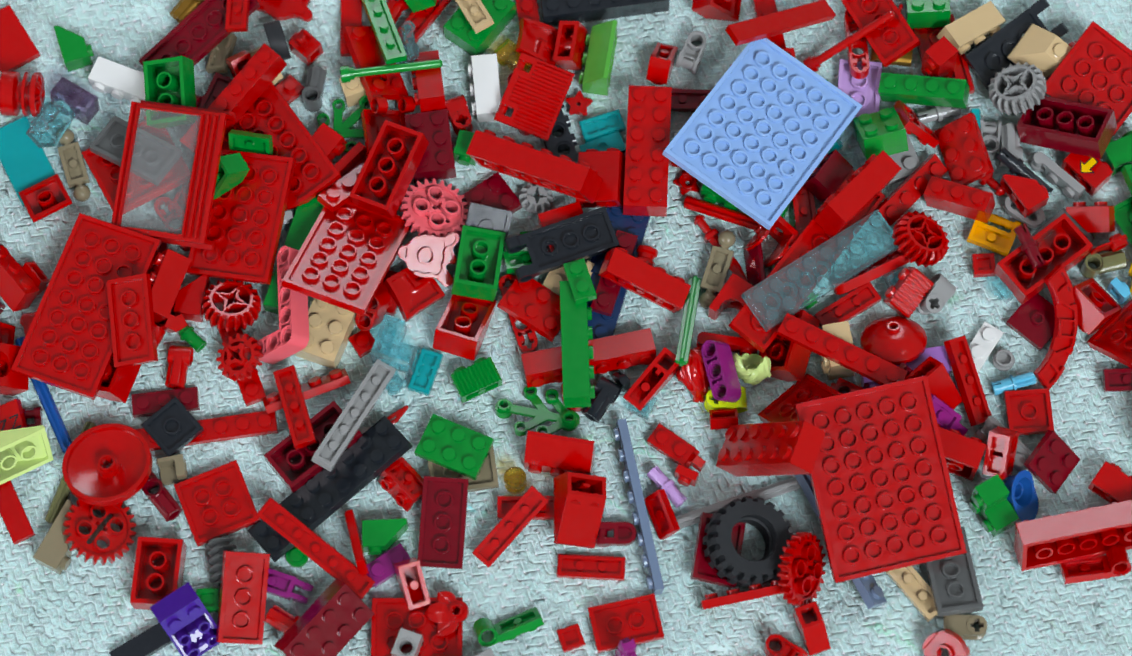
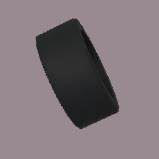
M280 20L263 24L270 48L279 54L283 60L290 59L291 55Z

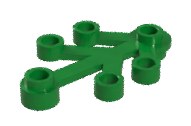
M366 95L360 99V107L343 123V112L346 109V105L342 99L333 101V130L343 136V138H363L365 140L363 129L350 128L362 118L361 112L363 109H367L365 106L369 104ZM337 104L343 105L340 109L335 108ZM321 113L317 116L318 128L322 124L320 122L322 118H327L325 124L329 126L330 118L326 113ZM349 141L345 145L346 148L344 152L348 153L349 147L355 146L357 143L354 141Z
M525 386L524 397L530 400L536 409L513 405L508 399H500L495 404V414L499 418L506 419L512 414L532 418L527 422L518 421L515 423L514 433L517 436H524L535 427H537L536 432L544 431L547 434H554L561 429L569 432L575 430L580 424L579 415L575 411L564 408V405L558 399L559 394L555 389L546 391L545 400L553 405L557 413L550 412L538 397L536 387L527 388ZM528 391H533L534 393H533V394H528L527 392H528ZM554 395L555 398H549L548 396ZM547 421L555 422L548 427L541 425ZM523 427L524 430H518L517 428Z

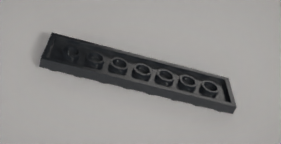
M384 416L364 432L355 444L343 452L331 472L324 468L296 492L284 499L280 505L313 531L413 446ZM262 519L247 530L263 550L270 554V558L274 562L294 547V545Z

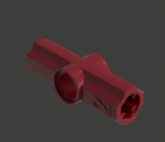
M151 470V474L142 487V491L167 522L174 520L183 510ZM153 488H160L157 493L150 494Z

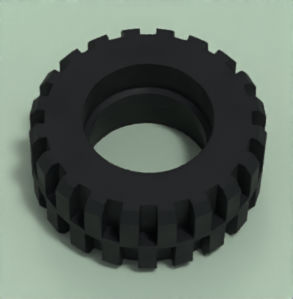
M751 496L743 497L742 499L737 498L713 514L710 518V523L705 527L704 531L707 535L703 537V544L707 545V549L704 550L705 557H710L711 562L708 564L712 569L715 567L718 570L717 575L721 579L727 577V582L734 585L738 582L740 587H747L749 585L765 583L781 571V568L778 567V564L782 563L779 556L784 555L783 547H787V540H791L793 533H789L788 530L791 527L789 520L785 522L782 517L785 514L781 510L776 511L774 509L775 505L770 501L765 504L764 499L756 497L754 500H752ZM739 522L748 523L761 533L765 542V552L761 560L750 561L737 553L731 539L732 529L735 524Z

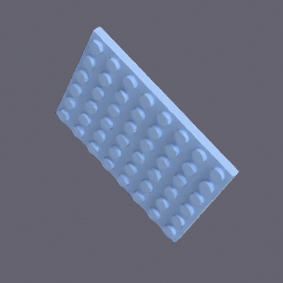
M764 38L748 43L666 147L662 155L763 227L770 230L863 105L772 41Z

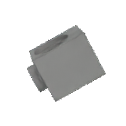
M400 628L391 655L418 656L424 641L423 636ZM405 644H410L413 646V649L410 653L405 654L400 651L401 647Z

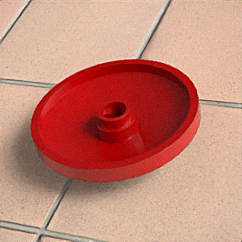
M101 424L84 431L70 444L63 459V477L69 490L79 500L96 506L115 505L131 498L145 485L152 470V453L147 441L137 430L123 424Z

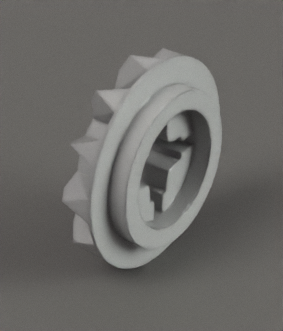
M530 183L522 187L519 194L521 206L533 214L548 211L554 200L552 190ZM535 192H537L538 196L541 197L539 198L537 204L535 197H532L534 196Z

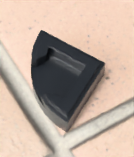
M616 370L610 375L617 385L622 387L623 392L630 388V379L625 374H621L620 370Z

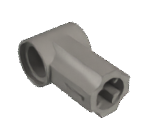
M1015 123L1002 125L1001 147L999 151L1005 147L1017 159L1021 158L1023 160V149L1020 147L1017 125ZM999 160V165H1000V166H1005V165Z

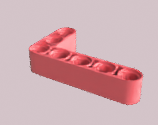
M282 246L277 254L279 329L258 340V344L262 346L259 352L264 354V357L259 358V361L272 365L303 350L309 342L308 296L282 286V280L299 250L288 246Z

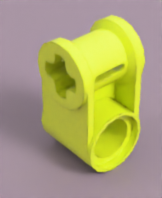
M741 386L742 393L737 402L731 403L716 400L718 404H714L712 400L714 397L711 390H709L706 394L704 407L707 412L709 410L737 408L738 413L746 412L748 410L746 388Z

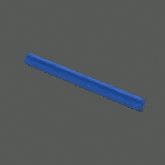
M25 336L17 338L15 345L21 346ZM30 378L63 453H66L72 441L46 383Z

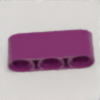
M705 341L702 345L701 353L713 397L719 401L737 402L742 392L730 346L724 342Z

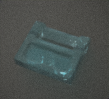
M405 21L398 32L407 54V61L396 64L414 62L419 56V46L416 44L413 34L415 25L411 21Z

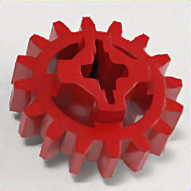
M237 333L236 339L229 336L228 343L222 342L224 349L218 350L221 357L216 358V361L221 363L218 369L223 371L222 375L233 381L238 379L243 382L244 376L251 379V372L257 373L256 366L262 365L259 358L264 357V354L259 352L262 346L258 344V340L248 334L242 336Z

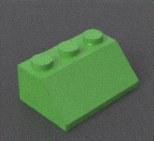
M617 20L592 26L591 34L587 33L585 46H589L588 53L583 54L582 65H585V71L580 72L579 84L583 87V93L608 96L617 44Z

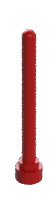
M888 11L817 57L815 55L807 57L803 60L804 65L814 72L819 71L818 68L821 67L823 62L895 17V13Z

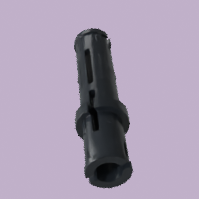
M1005 147L999 151L1000 154L995 156L996 159L1009 168L1011 174L1015 173L1020 177L1035 179L1040 185L1046 187L1048 193L1053 191L1052 187L1047 185L1023 164L1024 161L1021 158L1017 159Z

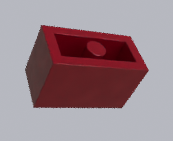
M835 149L826 154L804 186L822 202L835 193L853 169V166Z

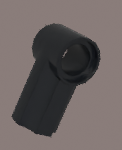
M602 376L595 386V398H591V407H585L582 414L589 420L599 423L610 404L617 400L622 387Z

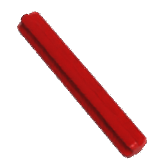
M686 196L683 207L752 230L759 224L744 213L690 196Z

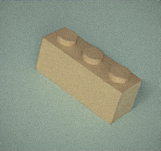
M989 1L946 25L937 35V38L940 40L944 36L959 50L958 53L962 55L971 48V45L975 44L978 46L986 40L987 36H992L998 32L1006 20L992 1Z

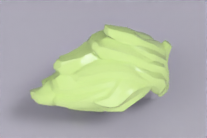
M735 353L733 355L738 378L743 380L744 383H749L753 386L761 383L765 378L771 377V360L769 357L765 356L763 358L758 354L748 353L742 355Z

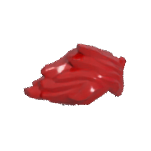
M702 346L690 349L688 364L681 366L675 372L678 381L684 384L693 395V402L695 403L699 401L704 402V396L709 391L710 386L701 353Z

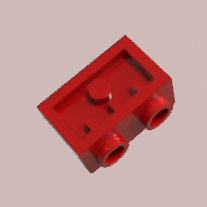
M403 457L396 460L381 473L378 479L381 487L405 511L411 510L413 504L422 498L423 478Z

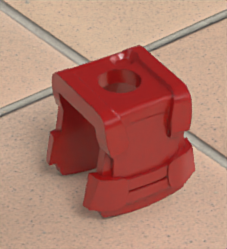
M780 216L770 230L758 224L754 229L756 234L751 238L745 249L749 251L755 248L769 234L778 242L775 250L764 262V266L769 267L785 255L789 250V246H792L799 237V233ZM775 227L781 229L783 233L778 231Z

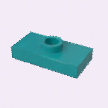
M619 109L579 121V127L585 143L619 131V133L626 131Z
M619 131L579 146L580 152H586L587 149L606 151L608 148H617L622 153L626 151V146Z
M422 348L408 385V390L426 396L430 395L444 357L443 354Z

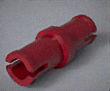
M1025 223L1023 226L1019 225L1014 228V232L1022 245L1021 250L1026 253L1032 268L1036 269L1044 265L1046 262L1037 247L1039 244L1037 240L1033 239L1027 224Z

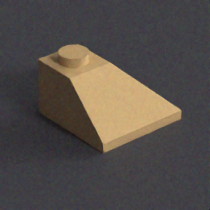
M1031 24L1007 58L1015 65L1018 61L1022 65L1025 62L1030 65L1034 64L1037 69L1042 71L1046 79L1054 72L1072 47L1057 35L1035 24Z

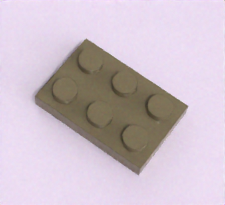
M493 445L476 480L428 461L430 477L469 479L468 492L499 488Z

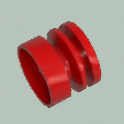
M3 71L0 77L1 115L18 116L22 109L25 117L30 115L40 117L45 101L42 73L34 72L32 75L30 72H26L22 79L20 72Z

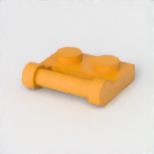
M991 214L989 222L1010 229L1011 232L1008 233L975 220L967 242L1006 257L1016 237L1014 228L1021 225L1022 222L1016 220L1013 222Z

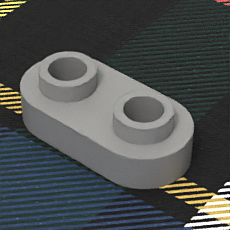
M1007 196L1004 202V210L1008 215L1022 222V224L1026 223L1028 228L1034 229L1042 225L1045 218L1042 208L1024 218L1018 208L1013 209L1011 207L1014 203ZM1034 216L1036 220L1031 221L1029 217Z

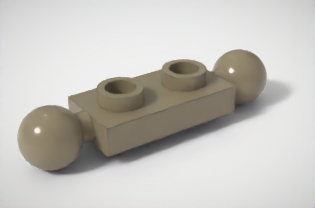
M68 128L61 129L57 134V139L64 146L58 147V152L69 188L75 187L73 195L76 200L80 202L87 201L90 198L91 192L84 184L89 183L90 179L79 142L72 143L74 141L72 130Z
M731 231L721 232L718 237L720 247H712L700 285L702 289H706V292L702 293L699 297V304L704 309H709V306L716 298L714 293H719L725 285L734 256V251L728 249L734 245L736 240L735 235Z

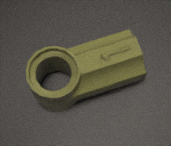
M1119 250L1116 252L1089 254L1081 264L1080 272L1084 277L1090 279L1095 278L1099 274L1125 269L1127 267L1125 253ZM1088 263H1093L1097 269L1090 268Z

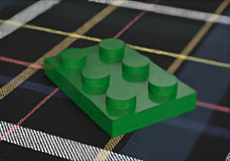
M433 414L414 453L418 457L476 480L494 443V439Z

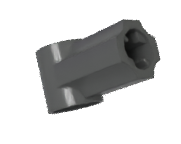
M313 66L308 68L305 88L302 91V99L305 109L309 112H317L323 105L322 96L327 71L321 67ZM311 97L316 98L315 100H308Z

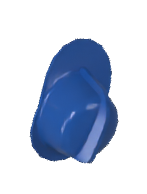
M1022 470L1017 475L1008 476L1003 479L1004 485L1010 492L1007 500L1014 506L1015 512L1021 521L1034 520L1039 508L1038 497L1031 473L1027 470Z

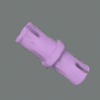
M658 466L649 471L647 476L659 489L665 490L668 499L676 508L687 500L674 485L675 482L666 477Z

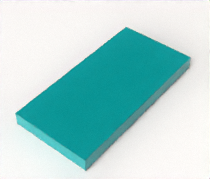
M24 116L0 128V161L24 207L25 205L19 192L56 174L27 117Z

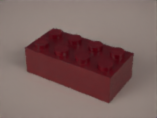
M1045 96V99L1040 100V105H1034V110H1026V114H1022L1017 124L1021 143L1098 159L1102 158L1117 128L1115 113L1112 109Z
M335 401L311 418L317 443L296 450L290 434L264 455L267 464L291 493L296 492L324 469L311 460L343 411ZM360 430L357 431L345 450L349 449L362 437Z
M335 579L277 641L274 647L283 656H336L369 621L374 613L345 583Z

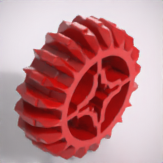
M916 210L912 213L904 214L897 220L892 229V238L895 239L893 244L899 247L898 252H902L904 257L910 259V263L915 261L917 266H933L945 257L949 249V240L946 238L947 233L943 232L944 226L937 224L938 220L934 221L931 215L926 216L924 212L918 213Z
M225 279V282L222 283L218 280L216 285L211 284L209 290L205 291L202 299V312L205 315L206 321H210L211 327L217 325L218 330L225 328L228 333L230 329H234L237 333L238 328L245 330L247 325L252 326L254 321L257 320L261 311V299L258 296L257 289H253L251 284L246 285L245 281L239 283L237 280L228 281V279Z

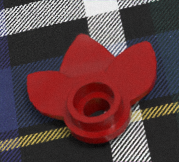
M1117 233L1109 238L1110 242L1093 248L1090 254H1099L1107 250L1108 252L1119 251L1128 245L1127 235Z
M441 591L437 594L438 603L430 605L425 611V616L429 620L438 623L437 636H447L455 632L458 624L467 619L469 607L465 602L457 600L453 593ZM459 607L460 612L455 615L454 610Z

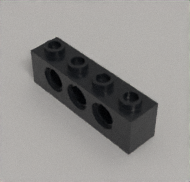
M563 102L548 141H543L546 149L553 152L554 156L559 157V152L566 150L569 154L565 156L570 157L572 162L578 163V153H576L574 147L577 146V141L574 133L570 134L568 127H571L568 115L563 114L562 109L565 108ZM562 132L563 135L556 137L553 133Z

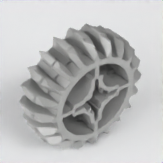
M1019 61L1015 66L1010 64L1006 69L1002 67V72L1000 73L995 72V78H991V84L988 86L989 98L993 106L1001 113H1007L1008 116L1011 113L1017 116L1019 112L1026 114L1028 109L1034 110V105H1040V100L1045 99V93L1047 92L1046 79L1042 71L1037 69L1034 64L1030 65L1025 62L1022 65Z

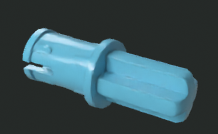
M1033 372L1014 377L1009 375V378L991 382L994 396L1005 391H1016L1018 388L1035 384L1036 377Z

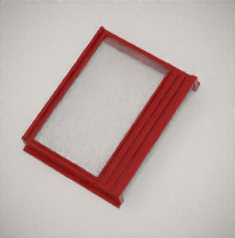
M141 100V103L132 101L111 224L159 239L161 243L214 250L215 242L207 240L226 121H235L236 113Z

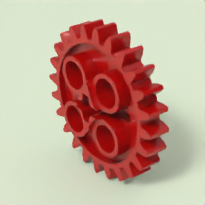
M79 499L76 501L77 506L71 505L69 508L71 512H67L65 515L69 520L63 522V526L68 528L63 531V535H69L65 543L73 544L69 551L77 550L76 558L84 555L85 563L91 558L93 565L100 560L103 566L106 564L107 559L112 564L115 561V556L121 559L123 557L122 552L128 553L130 550L128 546H132L134 543L131 538L136 535V532L131 530L136 527V523L130 522L134 515L126 514L129 507L122 508L123 502L109 506H96ZM93 510H99L103 517H95ZM109 514H112V518L91 544H88L87 540ZM110 524H117L120 527V531H113ZM79 527H86L89 534H82L79 531ZM97 541H104L107 548H100L97 545Z
M796 532V535H791V540H787V547H783L784 555L779 556L782 560V563L778 564L781 571L777 574V576L781 577V580L778 582V585L782 586L780 593L784 594L783 599L787 600L788 604L794 606L811 603L813 601L812 598H817L816 591H821L819 584L824 583L821 577L826 573L823 570V567L826 565V562H823L825 553H821L823 546L819 545L820 539H816V535H812V533Z

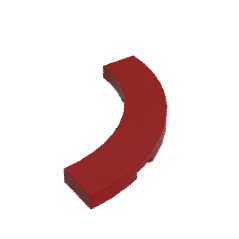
M1057 265L1043 279L1050 291L1055 312V326L1051 345L1044 360L1033 372L1044 389H1050L1057 382L1065 369L1064 365L1069 355L1072 354L1076 341L1078 326L1077 303L1074 301L1072 283L1062 265Z

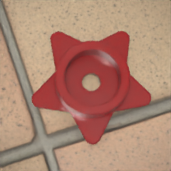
M578 91L575 97L565 99L566 103L570 106L569 115L582 114L587 116V107L593 103L592 99L584 98L581 91Z
M685 170L682 171L680 178L673 180V183L681 188L682 196L689 191L699 192L698 180Z

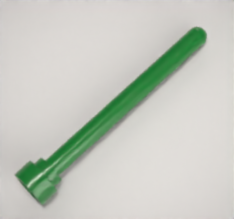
M440 59L357 69L346 65L340 66V77L342 83H349L350 80H354V77L440 68L443 62Z

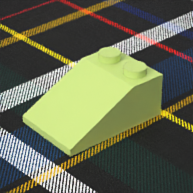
M43 425L0 431V485L54 460Z

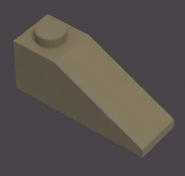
M68 499L33 556L38 564L58 574H61L63 570L69 567L71 563L70 557L72 556V551H69L72 543H65L69 535H63V531L68 529L63 526V522L69 520L65 515L67 512H71L69 508L73 504Z

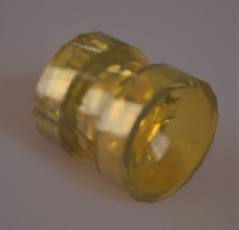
M511 467L506 470L504 483L507 491L512 494H519L525 490L527 481L523 469Z

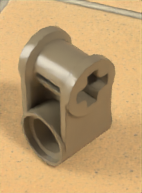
M980 615L943 616V629H950L963 640H980L986 634L987 621ZM974 624H978L979 632H976L973 628Z

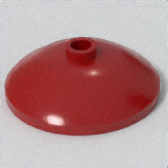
M886 316L871 322L863 329L860 344L863 350L894 365H900L901 363H909L922 355L927 346V335L917 322L909 318Z

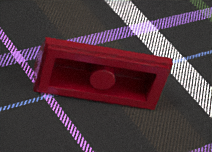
M761 243L749 251L745 248L743 251L747 282L756 288L766 278Z

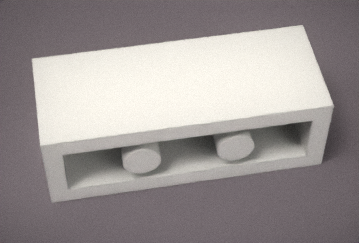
M497 53L471 56L472 64H468L469 77L473 76L474 83H470V94L475 96V102L471 103L472 115H477L478 123L496 121L494 117L501 103Z
M98 56L88 76L92 89L100 93L104 91L110 93L119 100L124 98L130 102L141 103V100L145 101L143 72Z

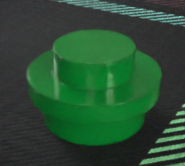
M295 546L286 553L287 562L295 568L304 566L309 559Z

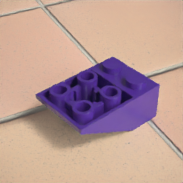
M189 582L150 607L181 656H201L219 644L216 642L217 625Z

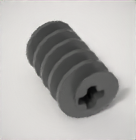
M215 538L208 542V547L211 548L208 551V555L211 557L209 559V565H211L209 573L212 574L209 580L213 583V586L221 587L224 551H232L237 548L236 545L230 544L234 540L233 538Z

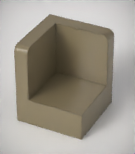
M183 454L156 459L160 469L161 482L164 486L188 479L186 460Z

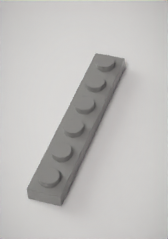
M379 359L376 360L313 455L311 461L330 472L332 471L395 375L397 369Z

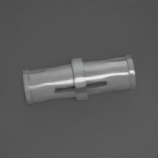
M934 106L933 109L916 112V115L923 124L933 121L942 122L945 118L961 115V109Z

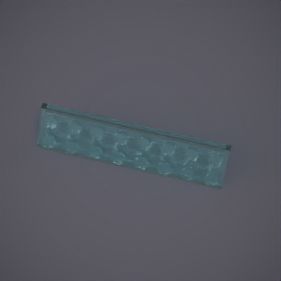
M877 209L745 291L741 297L767 332L781 323L787 313L794 315L898 249L899 247L893 244L895 241L892 238L893 230Z

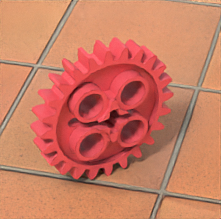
M433 178L431 183L424 179L423 184L417 181L415 186L410 185L401 202L400 212H403L401 219L407 220L405 227L412 226L411 233L417 231L419 232L418 235L431 234L441 237L455 232L460 236L462 227L465 225L468 212L466 208L469 203L462 202L465 195L458 196L459 189L452 190L451 183L448 186H444V180L437 184L435 178Z

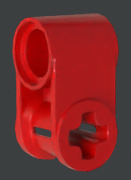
M464 95L445 100L448 118L455 134L458 136L460 130L473 132L472 119Z
M779 634L770 635L764 644V652L767 656H809L804 649L791 643ZM772 641L778 642L781 649L773 651L770 649L769 643Z

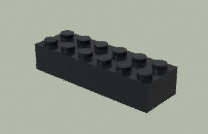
M540 0L543 23L550 26H559V21H580L583 23L669 11L670 0Z

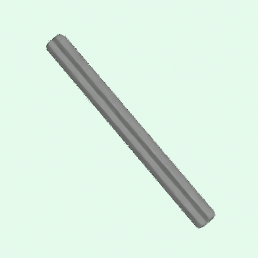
M792 477L676 516V520L680 529L699 523L701 513L715 514L720 508L737 498L742 499L743 497L751 496L752 500L759 497L765 501L801 489V486L796 477Z

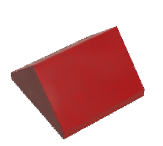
M58 174L19 192L33 223L73 204Z

